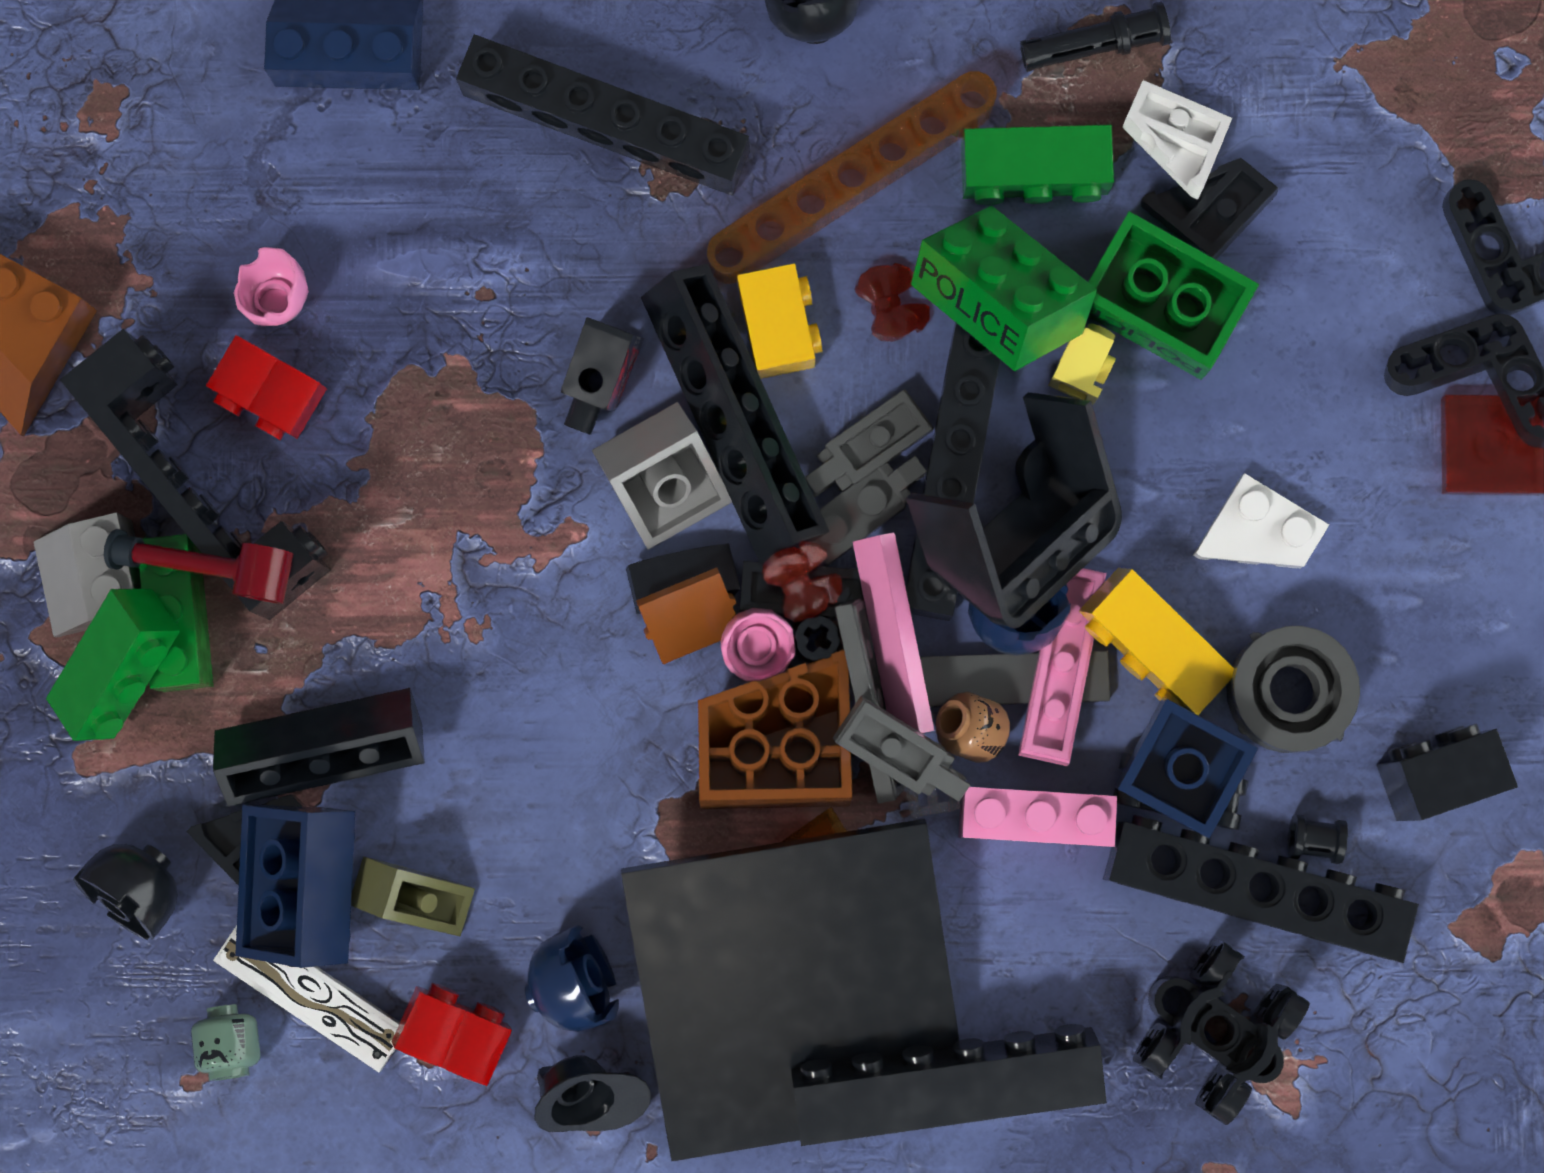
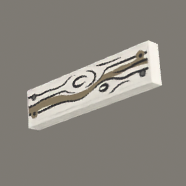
M236 925L213 961L377 1072L382 1071L396 1050L391 1041L400 1022L317 966L298 968L235 956Z

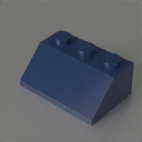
M274 0L266 21L264 70L275 87L420 90L423 0Z
M242 805L235 956L298 968L348 964L351 937L350 916L353 889L355 811L325 807Z

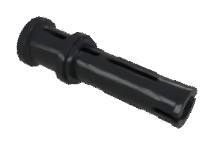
M1160 1L1153 3L1152 9L1126 15L1122 11H1118L1109 16L1106 22L1067 30L1041 38L1020 41V50L1026 72H1030L1045 66L1114 50L1116 54L1123 56L1130 54L1131 48L1156 42H1159L1162 46L1169 45L1171 43V32L1165 6Z

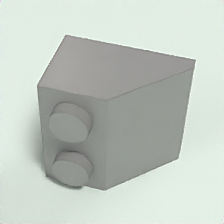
M678 402L592 450L648 550L732 503L727 489L697 430Z
M112 513L67 524L34 541L54 637L57 638L86 631L110 589H141L139 566L136 568L123 566L121 569L115 570L108 568L104 561V545L108 535L113 530H125L129 536L135 537L131 519L119 513Z

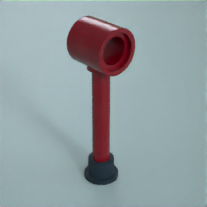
M121 529L113 530L108 535L104 545V561L110 569L118 570L123 566L136 568L140 564H147L230 578L234 581L232 594L277 604L284 603L294 555L292 552L274 547L242 543L240 555L235 559L145 544L142 538L129 536L125 530Z

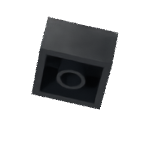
M1477 723L1466 727H1456L1434 735L1437 744L1431 746L1430 740L1389 750L1390 760L1376 765L1396 821L1424 820L1518 787L1497 729L1480 731Z

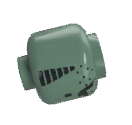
M236 1004L207 1008V1018L197 1021L191 1028L193 1058L196 1070L201 1073H208L209 1081L249 1076V1067H253L260 1060L256 1018L249 1014H238Z

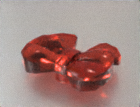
M894 263L892 266L880 265L869 268L856 280L854 289L856 294L872 304L871 312L875 317L871 331L872 335L880 341H898L911 334L914 330L919 333L930 319V307L926 304L910 303L901 305V299L898 295L912 287L911 282L914 273L909 267Z
M802 541L799 543V548L792 547L778 551L763 564V579L768 584L782 587L785 593L782 602L783 613L786 618L794 622L804 621L819 615L827 608L828 602L831 604L836 603L842 592V579L840 575L835 573L810 579L807 574L827 558V550L818 543Z

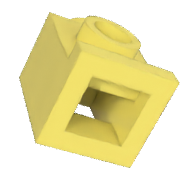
M1088 324L1087 328H1084L1082 335L1068 342L1048 386L1076 399L1091 400L1093 405L1102 391L1101 388L1093 385L1096 381L1103 385L1116 360L1115 357L1108 355L1115 335L1099 325Z

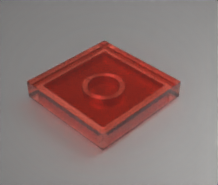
M1444 395L1441 397L1442 494L1533 496L1544 494V448L1531 447L1522 441L1499 395ZM1538 397L1537 399L1531 402L1534 410L1538 399L1541 397ZM1535 410V416L1531 425H1541L1544 428V420L1539 418Z

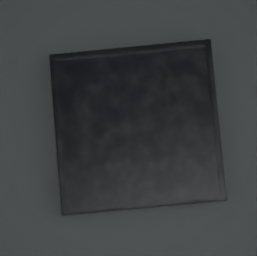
M925 819L621 868V877L671 1162L799 1141L800 1134L791 1069L801 1068V1065L805 1062L823 1059L831 1063L852 1061L854 1056L861 1053L875 1052L882 1056L902 1054L903 1050L912 1046L926 1045L937 1049L952 1047L955 1042L959 1041L929 835Z

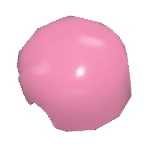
M262 247L259 248L258 258L250 264L240 265L234 297L237 309L253 324L277 326L287 323L298 315L303 308L309 291L302 267L290 254L281 248Z
M751 608L736 614L727 623L721 637L720 647L725 665L731 673H734L745 682L760 681L785 672L796 654L795 636L792 627L784 618L771 609Z

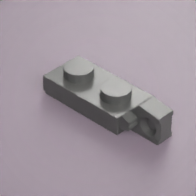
M906 389L899 392L825 445V449L816 456L822 465L805 477L814 498L835 483L842 492L852 485L855 486L887 462L889 463L933 432V426Z
M916 456L895 471L887 462L855 486H850L820 509L830 532L810 543V545L826 566H829L852 549L854 541L867 538L906 508V498L911 494L908 488L923 478L927 472Z
M860 696L833 736L834 741L838 745L919 795L923 792L930 796L936 787L955 800L960 801L970 787V784L966 782L967 778L950 767L955 758L943 746L863 696Z

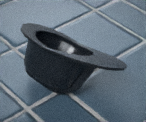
M575 1055L565 1058L553 1066L539 1069L537 1080L541 1098L535 1107L534 1119L539 1128L547 1132L615 1130L631 1124L644 1114L650 1105L651 1091L647 1083L636 1075L606 1072L597 1061L587 1056Z

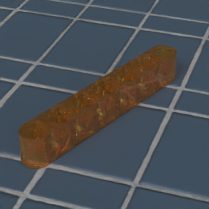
M970 71L959 76L718 232L711 238L707 246L708 264L714 277L725 284L737 283V275L758 271L960 140L964 129H974L983 125L990 118L996 101L997 88L994 81L987 74L980 71ZM968 91H975L984 97L986 103L981 107L971 108L962 102L960 96ZM935 117L944 123L946 129L939 134H929L921 128L920 122L925 118ZM895 143L903 148L905 155L899 160L890 161L880 154L879 149L885 144ZM855 169L864 176L865 181L857 187H848L840 182L838 176L845 170ZM807 195H814L823 201L824 208L815 214H808L798 207V202ZM773 221L778 223L784 232L778 239L765 240L758 235V227L762 223ZM725 248H735L743 255L741 262L733 267L720 265L716 257Z

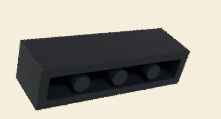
M410 688L214 730L213 772L227 806L425 763L422 722Z

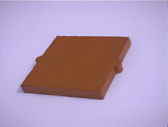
M718 568L636 600L647 626L643 630L645 637L648 640H653L662 664L721 641L727 623L736 615L733 608L736 600L732 593H727Z

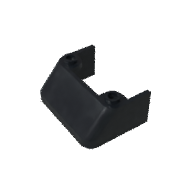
M1031 392L1023 396L1035 440L1022 451L1016 461L1015 472L1021 494L985 527H982L974 503L918 493H911L906 498L930 569L994 624L1011 628L1022 626L1116 537L1120 529L1122 520L1121 506L1091 400Z

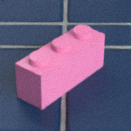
M969 787L960 800L959 838L1115 847L1117 796Z

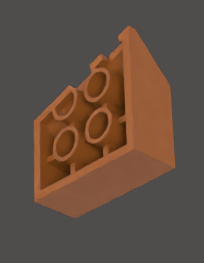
M0 254V413L24 437L97 310L79 296Z
M844 650L832 653L830 658L821 659L809 664L804 663L789 668L786 672L760 681L755 680L698 700L700 809L850 806L852 800L851 752L838 745L833 739V736L850 712L849 670Z

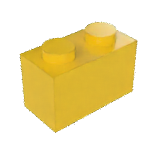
M795 263L737 275L738 289L752 356L760 379L815 368V353L823 352L817 323L808 325L804 306L813 305L807 276L798 278Z

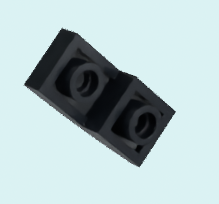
M729 543L678 551L628 565L626 572L636 614H641L636 600L714 568H718L727 593H732L735 596L740 590V585Z

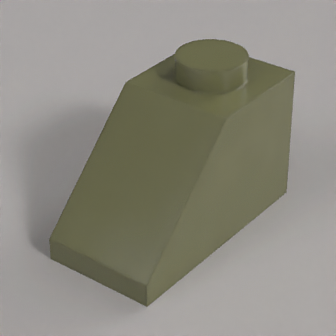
M363 856L352 890L351 906L383 919L460 937L475 888L404 866Z

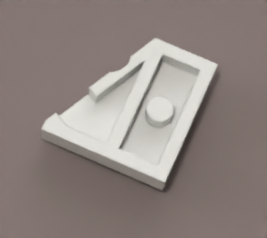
M1143 80L1122 128L1191 197L1198 199L1232 118Z
M1244 473L1236 483L1193 556L1202 560H1230L1245 564L1258 565L1262 563L1273 564L1277 567L1300 569L1307 563L1329 524Z

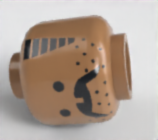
M971 692L957 693L949 698L940 708L936 717V735L939 744L947 752L975 763L988 762L998 756L1005 747L1009 737L1010 721L1004 708L999 703Z

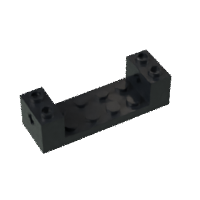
M122 329L62 377L60 381L200 552L236 559L241 552L242 540L233 531L229 533L222 525L218 527L214 521L220 517V514L203 494L198 495L191 487L186 488L184 483L190 479L189 476L171 456L168 458L160 449H154L153 446L159 442L158 438L141 419L136 420L178 385L168 373L174 368V365L156 344L153 345L144 335L136 339L126 330ZM280 521L253 544L274 547L294 553L284 603L277 604L241 596L237 597L250 612L271 620L331 571L322 560L328 555V552L310 531L307 532L301 525L293 529L283 521ZM222 577L233 590V579Z

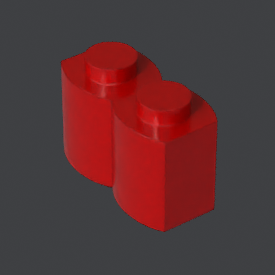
M235 335L206 384L208 388L218 393L213 400L214 403L238 417L243 409L258 416L259 419L255 426L280 441L285 433L296 439L299 438L327 390L318 381Z
M431 983L429 990L416 986L391 1041L394 1048L424 1062L442 1067L463 1078L488 1086L512 1032V1028L502 1021L505 1013L482 1002H477L475 1009L456 1002L459 997L457 992L436 983Z

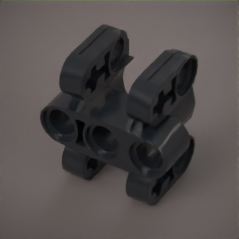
M1213 940L1199 956L1189 976L1196 981L1194 984L1176 976H1165L1152 984L1148 993V1003L1151 1010L1166 1026L1156 1023L1149 1030L1136 1049L1133 1061L1159 1079H1162L1164 1071L1176 1058L1184 1044H1193L1218 1062L1215 1071L1201 1088L1195 1105L1224 1125H1228L1242 1110L1251 1094L1252 1087L1246 1081L1268 1083L1275 1080L1281 1074L1284 1066V1055L1278 1046V1038L1284 1040L1295 1031L1306 1015L1310 1002L1304 997L1297 995L1288 986L1275 984L1262 998L1254 1014L1249 1019L1245 1018L1218 999V997L1225 995L1221 990L1232 976L1239 961L1244 959L1245 956L1237 950H1233L1224 941ZM1180 986L1184 990L1186 998L1180 1003L1176 1013H1168L1163 1007L1162 997L1168 988ZM1216 1015L1222 1016L1227 1023V1033L1221 1041L1210 1043L1204 1034L1206 1022ZM1254 1047L1252 1054L1246 1059L1248 1052Z

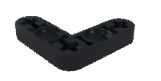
M1472 179L1457 183L1444 197L1442 208L1487 308L1495 314L1512 315L1544 302V281L1540 277L1539 272L1540 266L1544 262V252L1522 261L1487 186L1480 181ZM1462 193L1467 199L1475 197L1478 205L1472 209V214L1468 208L1460 210L1457 206V202L1462 198ZM1473 216L1477 223L1484 218L1487 219L1488 224L1481 225L1471 233H1468L1466 228L1475 222ZM1479 236H1491L1498 242L1500 251L1496 259L1486 260L1477 254L1475 241ZM1504 262L1507 263L1508 268L1500 273L1501 278L1498 272L1490 278L1488 277L1486 271L1494 270ZM1502 280L1507 287L1515 285L1518 293L1512 297V302L1508 297L1500 299L1497 295V290L1503 286Z
M1506 314L1491 315L1402 346L1393 351L1388 358L1384 372L1385 383L1390 390L1403 396L1416 395L1486 370L1518 436L1531 447L1544 448V428L1541 425H1531L1535 416V410L1539 418L1544 420V368L1524 328L1514 317ZM1493 331H1496L1500 337H1510L1505 347L1499 341L1487 343ZM1484 344L1479 356L1477 346ZM1447 345H1456L1466 352L1468 359L1460 365H1452L1443 360L1440 350ZM1427 354H1429L1430 364L1424 365ZM1401 363H1405L1409 369L1420 367L1417 370L1415 379H1410L1407 373L1398 374ZM1516 370L1524 371L1532 377L1534 386L1525 391L1516 390L1509 385L1507 374ZM1538 397H1541L1538 399L1534 410L1531 402L1537 399Z

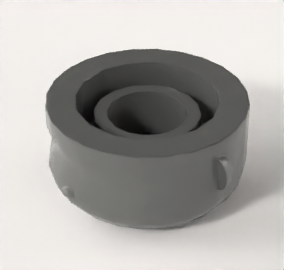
M1285 626L1264 634L1260 632L1249 634L1252 641L1237 655L1232 665L1234 667L1232 679L1226 685L1227 702L1232 717L1238 725L1239 732L1248 736L1258 745L1281 753L1314 750L1326 746L1335 739L1341 742L1345 729L1350 725L1357 711L1360 698L1359 676L1354 661L1346 649L1332 636L1318 629L1305 626ZM1291 666L1300 669L1307 675L1312 684L1313 696L1311 703L1299 714L1284 712L1276 706L1271 697L1270 684L1272 677L1283 667Z

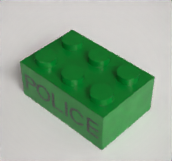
M992 205L923 239L911 285L1014 371L1082 335L1097 292L1095 287Z
M1129 211L1088 281L1097 289L1088 317L1202 380L1215 364L1259 284Z

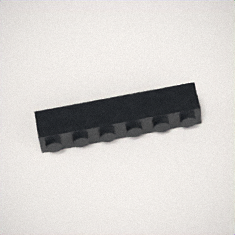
M1078 1024L1062 1025L1057 1027L1052 1033L1037 1035L1028 1031L1012 1032L1005 1035L1004 1039L983 1042L981 1039L967 1038L955 1042L952 1047L933 1049L930 1046L917 1045L906 1048L902 1054L882 1056L879 1053L867 1052L854 1056L852 1061L831 1063L823 1059L811 1060L802 1064L801 1068L791 1069L801 1146L1107 1103L1100 1043L1092 1027L1085 1028Z

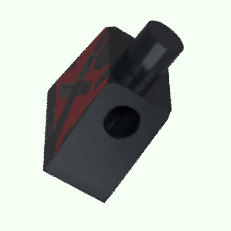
M586 318L561 389V393L573 397L564 425L591 435L601 409L607 411L616 410L644 338L598 320ZM599 371L603 378V384L598 391L594 392L589 387V378L594 372Z

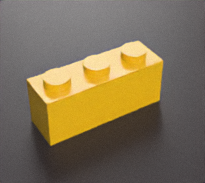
M1117 568L1079 610L1089 621L1085 625L1087 632L1105 647L1112 643L1124 655L1120 663L1133 676L1141 681L1147 677L1159 689L1155 693L1159 701H1161L1162 697H1165L1199 715L1232 679L1234 667L1133 569Z

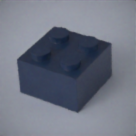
M1162 697L1115 785L1118 790L1210 839L1259 748L1173 701Z

